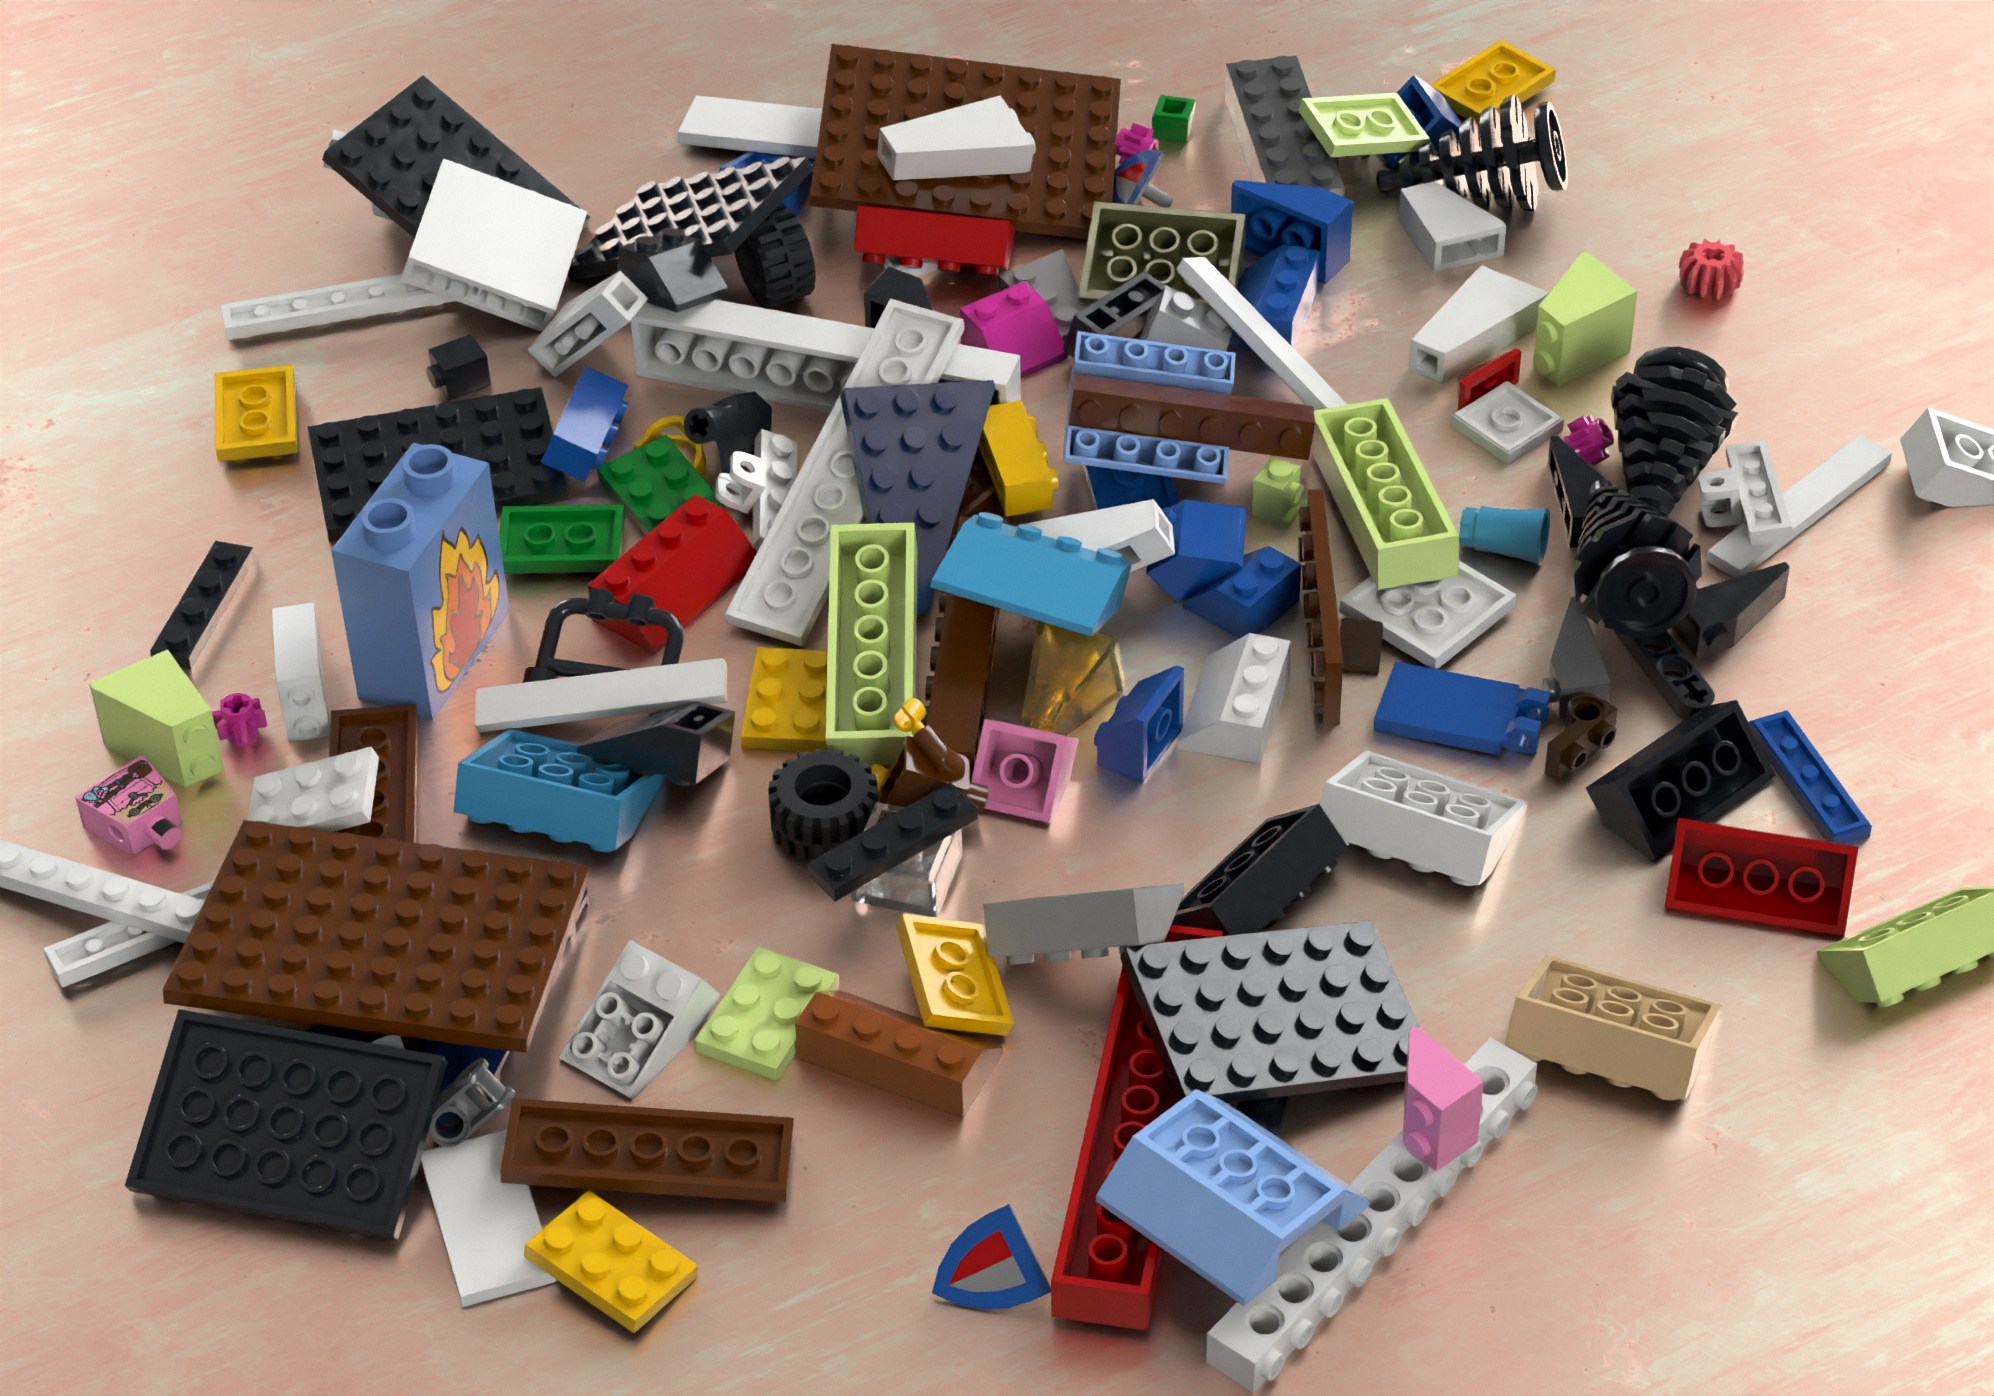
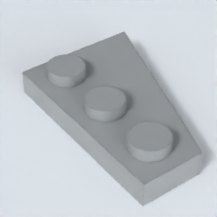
M1063 249L999 275V288L1001 290L1026 281L1047 302L1065 343L1074 315L1085 309L1086 304L1085 302H1079L1080 290Z

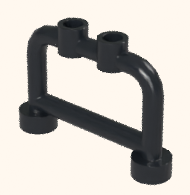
M594 588L590 590L588 599L568 598L559 602L550 610L545 622L535 667L525 669L522 683L558 679V676L574 677L630 670L555 659L562 624L570 615H586L588 618L596 621L622 620L638 627H648L650 625L663 627L667 632V641L661 666L679 663L684 643V629L680 620L671 612L654 608L655 600L649 596L633 594L630 597L629 604L614 603L615 595L612 592Z

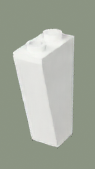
M996 96L880 128L877 157L893 180L1015 174L1031 170L1032 156L1035 154L1036 146L1032 135L1026 133L1019 123L1016 112L1007 106L1001 96Z
M1481 265L1411 339L1409 370L1442 384L1536 330L1539 305L1549 292Z
M619 271L566 303L528 348V351L556 377L629 323L648 298Z
M1154 499L1026 524L1041 529L1043 531L1042 535L1057 539L1059 536H1066L1082 542L1081 547L1097 551L1099 548L1117 551L1122 555L1121 559L1132 562L1130 572L1175 554L1173 526Z
M314 602L272 608L276 682L288 742L329 737L330 722L320 633Z

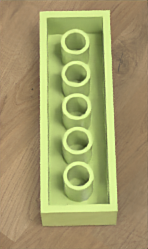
M1385 398L1315 410V428L1311 452L1377 589L1398 588L1402 585L1438 581L1442 578L1458 576L1459 534L1389 399Z
M915 523L831 525L826 699L827 752H833L834 749L841 750L845 756L853 754L860 758V763L866 762L868 765H892L906 736H914L912 731L902 732L894 725V716L908 699L916 698L918 551Z

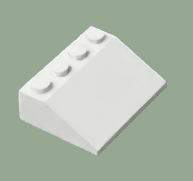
M1367 750L1325 782L1320 806L1347 845L1355 844L1367 848L1369 854L1378 858L1389 859L1395 857L1407 861L1408 865L1417 871H1437L1449 875L1451 881L1464 886L1480 885L1492 874L1522 819L1528 804L1526 801Z

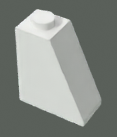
M1436 181L1400 189L1399 220L1433 272L1504 256L1506 225L1502 220Z

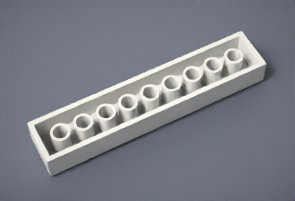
M716 299L677 313L645 302L630 321L636 376L731 394L755 391L764 400L826 412L832 411L874 331V328ZM957 344L937 383L994 380L995 389L990 406L1020 401V355Z

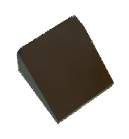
M1342 619L1340 639L1343 670L1379 673L1383 636L1382 622Z

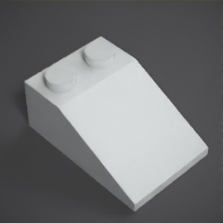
M1927 407L1900 438L1916 496L1925 501H1933L1948 507L1994 505V430Z

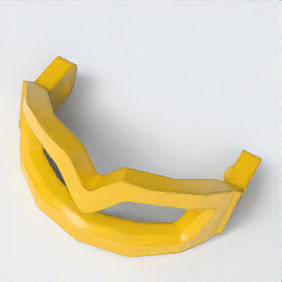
M673 415L660 418L647 427L644 436L633 446V450L654 441L664 436L659 432L660 429L675 426L684 435H667L673 443L689 446L696 452L692 466L699 474L705 470L706 466L703 444H696L689 440L684 430L685 418L683 416Z

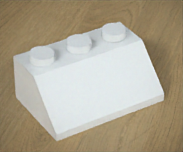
M1249 633L1208 655L1177 742V749L1261 764L1290 677L1291 640Z

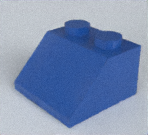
M1413 75L1396 93L1428 135L1430 141L1435 145V151L1437 150L1438 157L1441 159L1439 153L1441 134L1452 129L1456 134V141H1459L1461 121L1440 92L1416 75ZM1419 151L1382 154L1392 170L1398 169L1400 158L1409 153L1413 155V161L1415 160L1416 164L1420 163Z
M1183 500L1170 508L1161 509L1173 526L1175 554L1147 565L1146 573L1177 603L1242 568L1247 511L1243 507Z
M1270 546L1243 555L1241 569L1187 597L1183 601V607L1238 639L1249 633L1259 635L1300 600L1301 563Z
M1176 665L1140 680L1127 696L1123 695L1119 699L1114 714L1108 722H1102L1099 725L1094 737V745L1097 746L1098 766L1142 783L1145 781L1182 730L1184 703L1183 667Z

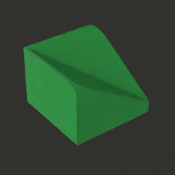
M1160 95L1152 115V130H1154L1152 138L1187 142L1196 100Z

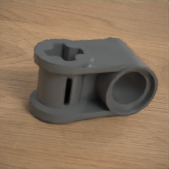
M483 1057L467 1066L456 1080L438 1096L429 1134L441 1146L452 1147L464 1142L487 1120L499 1114L515 1096L516 1091L510 1085L504 1087L488 1070L489 1063ZM446 1112H453L461 1117L458 1124L453 1127H443L436 1122L438 1117Z

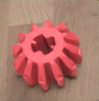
M1704 238L1702 244L1692 242L1689 249L1684 250L1680 257V285L1687 287L1688 294H1701L1702 299L1712 296L1719 300L1721 294L1732 296L1734 290L1740 288V284L1743 281V254L1735 251V245L1733 244L1723 245L1721 239L1717 242H1710Z

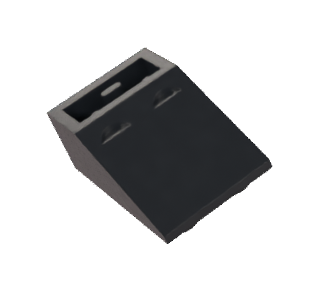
M697 701L613 723L578 746L577 753L592 757V761L598 764H620L631 767V771L636 774H658L670 777L671 782L678 785H694L730 759L736 711Z

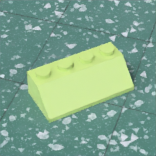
M1994 886L1961 887L1817 950L1818 958L1857 1002H1876L1878 1007L1896 1004L1904 999L1903 992L1912 988L1915 991L1934 987L1941 983V975L1950 971L1952 974L1970 971L1978 966L1977 959L1986 955L1989 958H1994Z

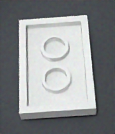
M367 747L254 777L248 821H264L271 824L308 827L310 829L331 832L369 823L371 821L379 757L372 747Z

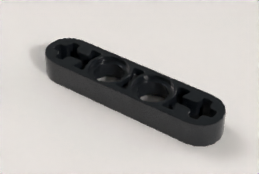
M1668 631L1656 636L1641 638L1625 636L1615 632L1680 719L1686 720L1705 706L1714 704L1715 694L1713 689ZM1656 644L1663 648V650L1657 652L1649 651L1643 645ZM1666 671H1677L1684 677L1675 679L1667 677L1663 673Z

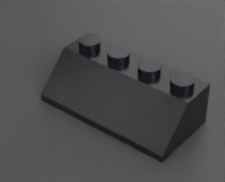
M1732 700L1705 706L1587 786L1586 790L1604 825L1648 859L1655 860L1674 847L1678 818L1709 823L1776 775L1738 701Z
M1320 804L1267 818L1181 899L1171 925L1223 931V936L1258 933L1262 929H1267L1283 918L1284 913L1282 910L1289 903L1300 900L1310 892L1311 887L1309 884L1315 878L1329 873L1336 867L1338 863L1335 859L1348 846Z

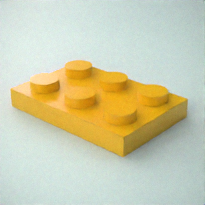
M1499 40L1430 84V86L1442 94L1454 112L1466 119L1471 116V119L1474 118L1479 125L1480 114L1484 109L1493 105L1500 116V105L1503 99L1515 94V97H1518L1521 104L1555 81L1556 69L1511 44Z
M293 365L214 373L215 450L218 462L298 453L296 391Z
M757 647L740 736L741 749L816 752L815 749H825V752L827 751V650Z
M902 914L896 924V929L924 1027L1007 1036L1014 1025V1021L994 958H988L984 924Z
M589 1190L525 1243L524 1248L525 1258L632 1333L639 1330L697 1278L698 1265Z

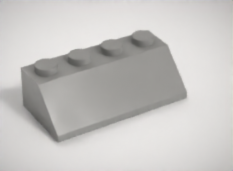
M1181 883L983 904L988 958L1007 957V965L1033 963L1034 954L1043 953L1044 962L1069 960L1071 959V951L1081 950L1082 959L1109 956L1108 948L1119 947L1121 956L1124 948L1127 946L1164 942L1183 897L1184 885Z

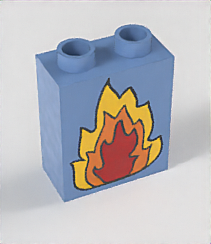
M412 443L332 548L331 552L358 699L382 706L417 704L418 716L433 720L510 610L489 463L454 454L449 449L440 445Z

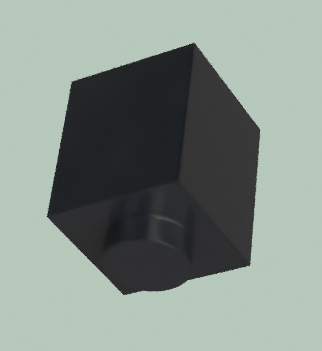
M471 334L428 349L431 365L426 367L428 379L434 389L439 388L448 401L491 386L487 355Z

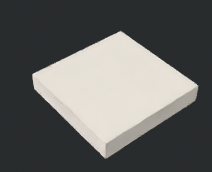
M1506 381L1451 415V426L1508 465L1548 440L1551 436L1562 431L1564 419Z

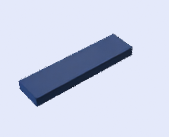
M1788 710L1749 721L1767 760L1825 841L1847 844L1870 837L1872 825Z

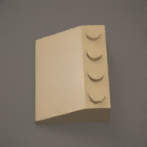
M1546 955L1515 998L1505 1046L1531 1061L1545 1059L1561 1064L1564 1070L1571 1073L1586 1074L1589 1072L1606 1077V1080L1615 1086L1631 1087L1634 1085L1651 1090L1655 1097L1663 1100L1672 1101L1678 1098L1685 1100L1696 1080L1721 1013L1722 1005Z

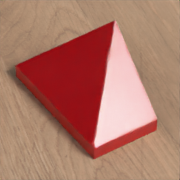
M1515 348L1459 375L1458 411L1506 381L1513 385L1518 383L1522 352Z

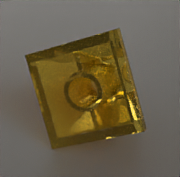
M1038 620L1022 710L1023 723L1025 727L1068 736L1125 691L1127 681L1118 640L1099 633L1087 636Z

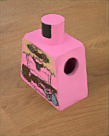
M140 755L75 797L83 828L130 855L138 854L154 843L164 850H169L176 846L181 838L182 833L178 827L182 819L176 795L144 755Z

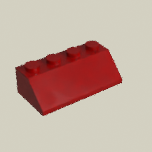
M858 206L853 252L857 256H862V262L884 265L886 258L900 260L899 266L921 269L924 262L938 264L937 270L945 272H960V267L963 266L975 268V274L998 276V270L1008 271L1016 230L1010 221Z
M695 494L588 584L589 594L590 590L594 588L610 591L615 595L614 603L629 604L630 597L633 594L649 596L655 600L654 608L671 612L680 620L683 629H685L745 577L757 551L752 547V544L727 510ZM592 619L593 622L653 654L658 653L666 646L667 632L661 626L638 627L622 620L596 621Z
M1678 818L1664 907L1845 936L1859 847Z

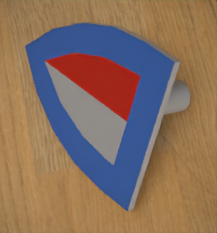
M1144 150L1131 156L1114 170L1112 203L1137 205L1142 196L1159 207L1169 208L1173 202V197L1149 183L1165 154L1156 150Z
M1009 1203L970 1224L950 1245L938 1267L932 1294L957 1305L977 1309H1008L1031 1302L1050 1293L1051 1286Z

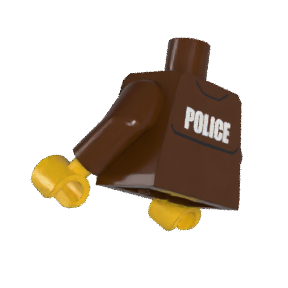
M916 698L908 699L894 716L896 728L902 732L912 731L914 736H906L889 770L879 764L870 766L872 774L876 775L878 783V796L880 797L879 820L883 821L949 782L977 806L978 811H983L988 799V787L970 782V761L967 757L956 753L947 746L930 725L924 726L921 723L926 715V709L921 701Z

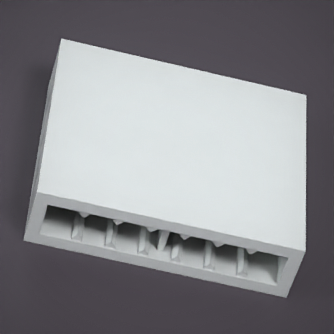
M443 158L400 281L543 332L552 321L587 211Z

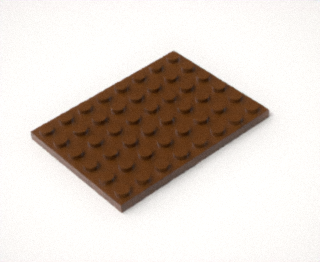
M831 44L810 206L854 212L858 211V206L1003 220L1010 221L1016 231L1088 239L1094 201L1112 203L1116 145L1114 143L1118 128L1121 79ZM996 96H1001L1007 106L1016 112L1019 123L1026 133L1032 135L1036 146L1035 154L1032 156L1031 170L1015 174L893 180L877 157L880 128Z
M243 820L163 987L164 1004L527 1053L589 882V866L571 864L564 861L556 862L527 858L525 856L488 853L481 850L443 847L436 844L398 841L392 838L383 839L354 835L352 833L316 830L308 827L271 824L264 821Z

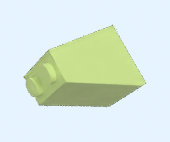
M1589 252L1581 253L1539 305L1533 366L1540 374L1546 376L1559 387L1629 353L1631 350L1637 290Z
M168 650L89 683L103 743L107 749L131 761L140 755H144L161 776L183 787H188L224 771L212 710Z

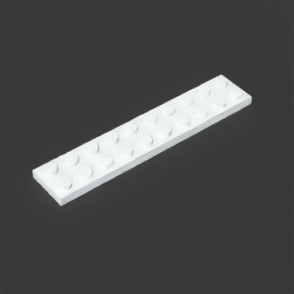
M890 299L844 388L937 383L965 329L963 319ZM840 395L725 613L728 624L803 647L829 596L831 525L865 524Z

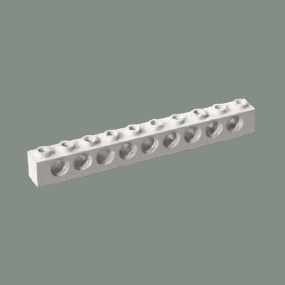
M1490 1037L1464 1064V1066L1484 1081L1478 1142L1435 1172L1423 1160L1414 1158L1403 1144L1402 1129L1349 1184L1350 1187L1370 1199L1369 1207L1339 1231L1321 1220L1297 1239L1280 1256L1276 1281L1245 1306L1236 1302L1207 1333L1206 1363L1252 1393L1266 1379L1271 1381L1276 1378L1282 1370L1286 1358L1296 1347L1302 1349L1306 1346L1315 1331V1327L1325 1316L1328 1318L1332 1317L1339 1310L1344 1296L1354 1285L1360 1287L1367 1280L1373 1265L1382 1255L1387 1257L1392 1254L1399 1244L1401 1235L1410 1225L1415 1227L1420 1224L1428 1212L1429 1205L1439 1195L1444 1197L1449 1193L1456 1181L1457 1175L1466 1166L1472 1167L1477 1163L1483 1153L1484 1146L1493 1137L1500 1138L1504 1134L1511 1118L1520 1108L1525 1110L1531 1105L1538 1091V1086L1535 1085L1537 1063Z

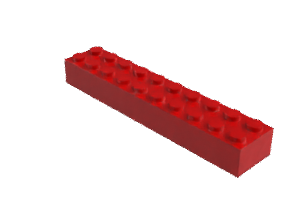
M1171 925L1164 942L1223 936V931ZM1123 965L1051 1278V1317L1148 1331L1164 1249L1097 1203L1096 1194L1132 1136L1177 1104L1178 1100Z

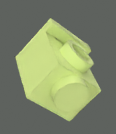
M1273 456L1269 458L1253 479V517L1289 529L1299 515V507L1306 506V499L1302 497L1304 486L1300 484L1301 466Z

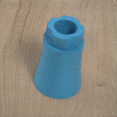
M1484 506L1477 509L1466 507L1463 510L1460 521L1459 544L1462 547H1474L1476 551L1505 555L1541 565L1546 554L1549 539V509H1500Z

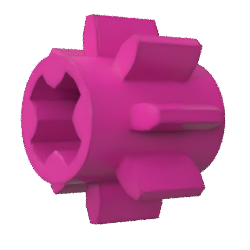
M1132 123L1130 130L1122 128L1114 143L1116 145V155L1121 156L1118 163L1122 164L1131 156L1144 150L1158 151L1159 141L1152 138L1154 130L1136 123Z
M1583 415L1567 425L1571 433L1564 437V442L1588 464L1596 465L1610 457L1606 448L1614 444V437L1610 427L1603 419L1593 420L1591 415L1587 417Z
M233 693L221 699V710L212 712L219 740L227 739L234 745L242 746L252 743L254 740L259 739L258 728L267 727L265 710L261 709L260 699H251L243 693Z

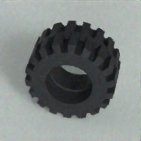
M782 203L734 251L737 265L746 287L755 300L766 309L810 295L815 288V262L808 237L796 215Z
M815 749L816 753L808 754L803 752L797 754L798 758L795 760L789 758L782 763L783 769H776L773 773V781H770L768 786L771 831L777 845H782V850L788 855L796 853V859L806 862L808 859L815 860L880 822L876 775L872 774L871 767L866 762L860 763V758L853 754L845 756L841 750L834 749L833 752H825V749Z

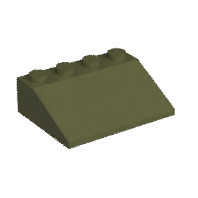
M1094 201L1078 297L1079 302L1094 303L1143 271H1146L1164 286L1167 285L1179 292L1186 293L1191 298L1210 306L1177 272L1176 268L1183 258L1205 257L1237 290L1246 244L1245 214Z

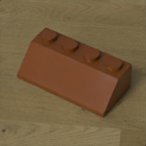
M841 990L816 991L795 1022L799 1060L963 1119L1003 1055V1048L954 1030L924 1027L923 1020L918 1017Z

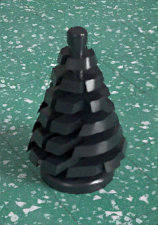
M1512 94L1503 99L1500 105V116L1493 105L1481 112L1480 130H1478V124L1475 119H1471L1470 116L1460 124L1459 141H1456V134L1452 129L1442 133L1441 139H1439L1441 159L1438 157L1437 150L1435 151V145L1429 141L1420 146V163L1416 164L1415 160L1413 161L1411 153L1403 156L1399 160L1398 169L1392 170V168L1377 172V186L1382 192H1387L1398 187L1407 188L1434 181L1444 186V179L1446 188L1463 198L1464 196L1467 197L1468 185L1469 192L1476 205L1490 206L1492 192L1498 207L1512 209L1514 195H1516V201L1520 209L1534 212L1538 197L1535 162L1540 161L1545 181L1551 190L1555 192L1565 191L1568 186L1566 155L1556 111L1549 101L1539 103L1534 111L1535 139H1531L1528 137L1527 122L1524 112L1521 110L1520 101L1517 96L1515 97V94Z
M1680 346L1659 347L1645 352L1636 360L1633 374L1625 372L1616 380V386L1613 385L1611 405L1614 411L1615 430L1618 431V448L1622 456V469L1625 475L1627 492L1630 497L1633 495L1640 503L1643 501L1651 509L1654 508L1667 517L1675 507L1674 504L1680 501L1687 488L1693 484L1700 471L1704 469L1712 455L1716 453L1724 439L1728 437L1736 426L1739 413L1732 411L1737 403L1727 393L1729 380L1726 371L1713 358L1697 350Z
M1596 481L1590 488V497L1587 501L1582 525L1583 532L1580 536L1575 556L1574 584L1576 603L1582 594L1587 596L1582 603L1583 614L1596 624L1602 619L1604 628L1612 629L1618 634L1634 638L1661 634L1675 627L1689 613L1695 601L1696 594L1699 591L1696 582L1702 575L1700 545L1694 543L1689 550V541L1694 535L1679 523L1672 521L1664 514L1662 515L1656 509H1651L1643 501L1640 503L1633 495L1630 497L1626 491L1621 489L1618 492L1620 488L1613 486L1610 481Z

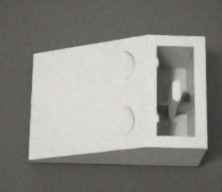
M629 940L558 1058L633 1100L697 1035L721 994L702 978Z

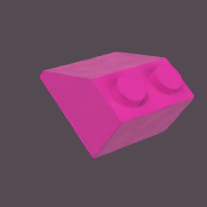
M1026 281L960 308V319H963L965 327L961 335V344L1020 355L1021 378L1068 358V354L1062 350L1064 342L1047 302Z

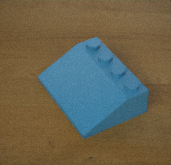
M980 512L979 515H973L963 523L933 576L930 585L934 589L1092 636L1120 610L1132 562L1121 559L1122 555L1111 549L1099 548L1097 551L1081 547L1082 542L1066 536H1059L1057 539L1042 535L1043 531L1035 526L1020 524L1018 527L1002 523L1003 518L998 515Z
M509 728L458 763L453 812L468 815V819L476 823H502L508 825V828L515 832L530 833L536 831L549 834V838L553 841H578L589 844V847L595 851L611 852L618 849L633 836L665 776L658 774H636L631 771V767L620 764H598L592 761V757L577 753V747L581 744Z

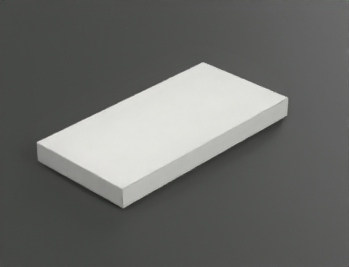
M696 95L678 130V143L816 159L822 109Z
M507 1130L465 1140L457 1146H442L423 1151L420 1160L462 1307L557 1282L554 1277L524 1257L525 1243L540 1232L542 1228L529 1186L501 1183L500 1170Z

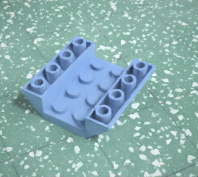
M1078 331L1068 396L1063 445L1064 462L1226 484L1229 447L1069 426L1068 410L1074 373L1231 395L1234 384L1236 353Z
M1197 1089L1132 1136L1096 1194L1097 1203L1243 1306L1276 1281L1279 1256L1283 1250L1321 1220L1339 1231L1369 1207L1370 1199L1225 1101Z

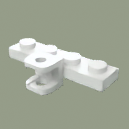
M761 429L755 438L754 455L740 451L733 452L730 457V473H720L716 479L715 498L720 503L746 514L753 507L752 547L758 550L797 478V442L784 435ZM741 466L749 468L748 472L744 471ZM726 488L734 490L737 495L729 493Z
M1766 440L1726 446L1729 468L1706 472L1698 476L1702 498L1707 499L1701 503V512L1705 525L1708 527H1722L1742 524L1743 515L1751 546H1772L1779 542L1793 540L1792 526ZM1714 483H1721L1719 486H1711ZM1717 511H1724L1722 514H1714Z

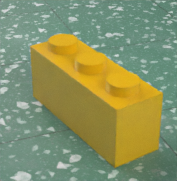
M1022 400L989 406L978 443L1005 517L1052 509L1053 491H1058L1059 488L1055 468L1048 467L1047 465L1048 453L1045 442L1038 441L1037 439L1038 430L1034 415L1028 416Z

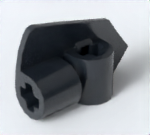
M755 391L732 395L716 402L712 406L691 410L685 417L684 430L689 440L696 444L716 442L720 454L722 473L729 474L730 457L733 452L740 451L754 455L755 438L760 430L764 429L771 432L772 407Z

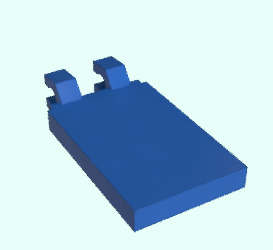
M1083 465L1094 510L1152 499L1155 500L1160 509L1170 508L1178 503L1172 479L1169 476Z
M1395 661L1374 717V731L1496 755L1500 754L1502 747L1509 751L1536 754L1540 743L1538 734L1541 725H1546L1550 708L1548 704L1551 692L1532 687L1525 690L1519 688L1520 685Z

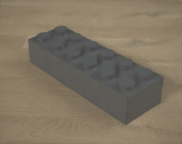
M1278 56L1270 59L1242 60L1235 63H1226L1225 102L1252 182L1321 187L1344 197L1345 187L1334 157L1329 156L1298 111L1302 98H1312L1297 56Z

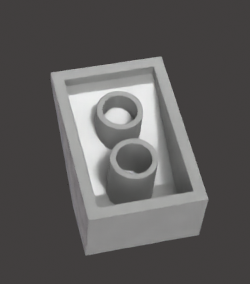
M1166 285L1146 317L1140 340L1226 351L1233 329L1212 307Z

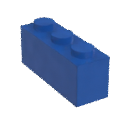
M585 366L552 435L541 463L582 482L586 481L591 468L599 471L609 450L602 445L610 447L619 427L612 423V421L620 425L629 403L622 399L629 385Z

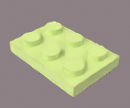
M1397 93L1302 98L1298 109L1330 157L1419 151L1421 145L1430 141L1428 135Z
M758 946L694 1040L696 1053L778 1081L797 1052L795 1022L816 991L838 989L839 974Z

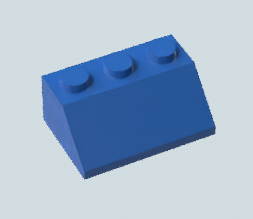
M1283 244L1245 267L1237 291L1294 349L1319 287L1320 251ZM1233 330L1228 347L1253 351Z

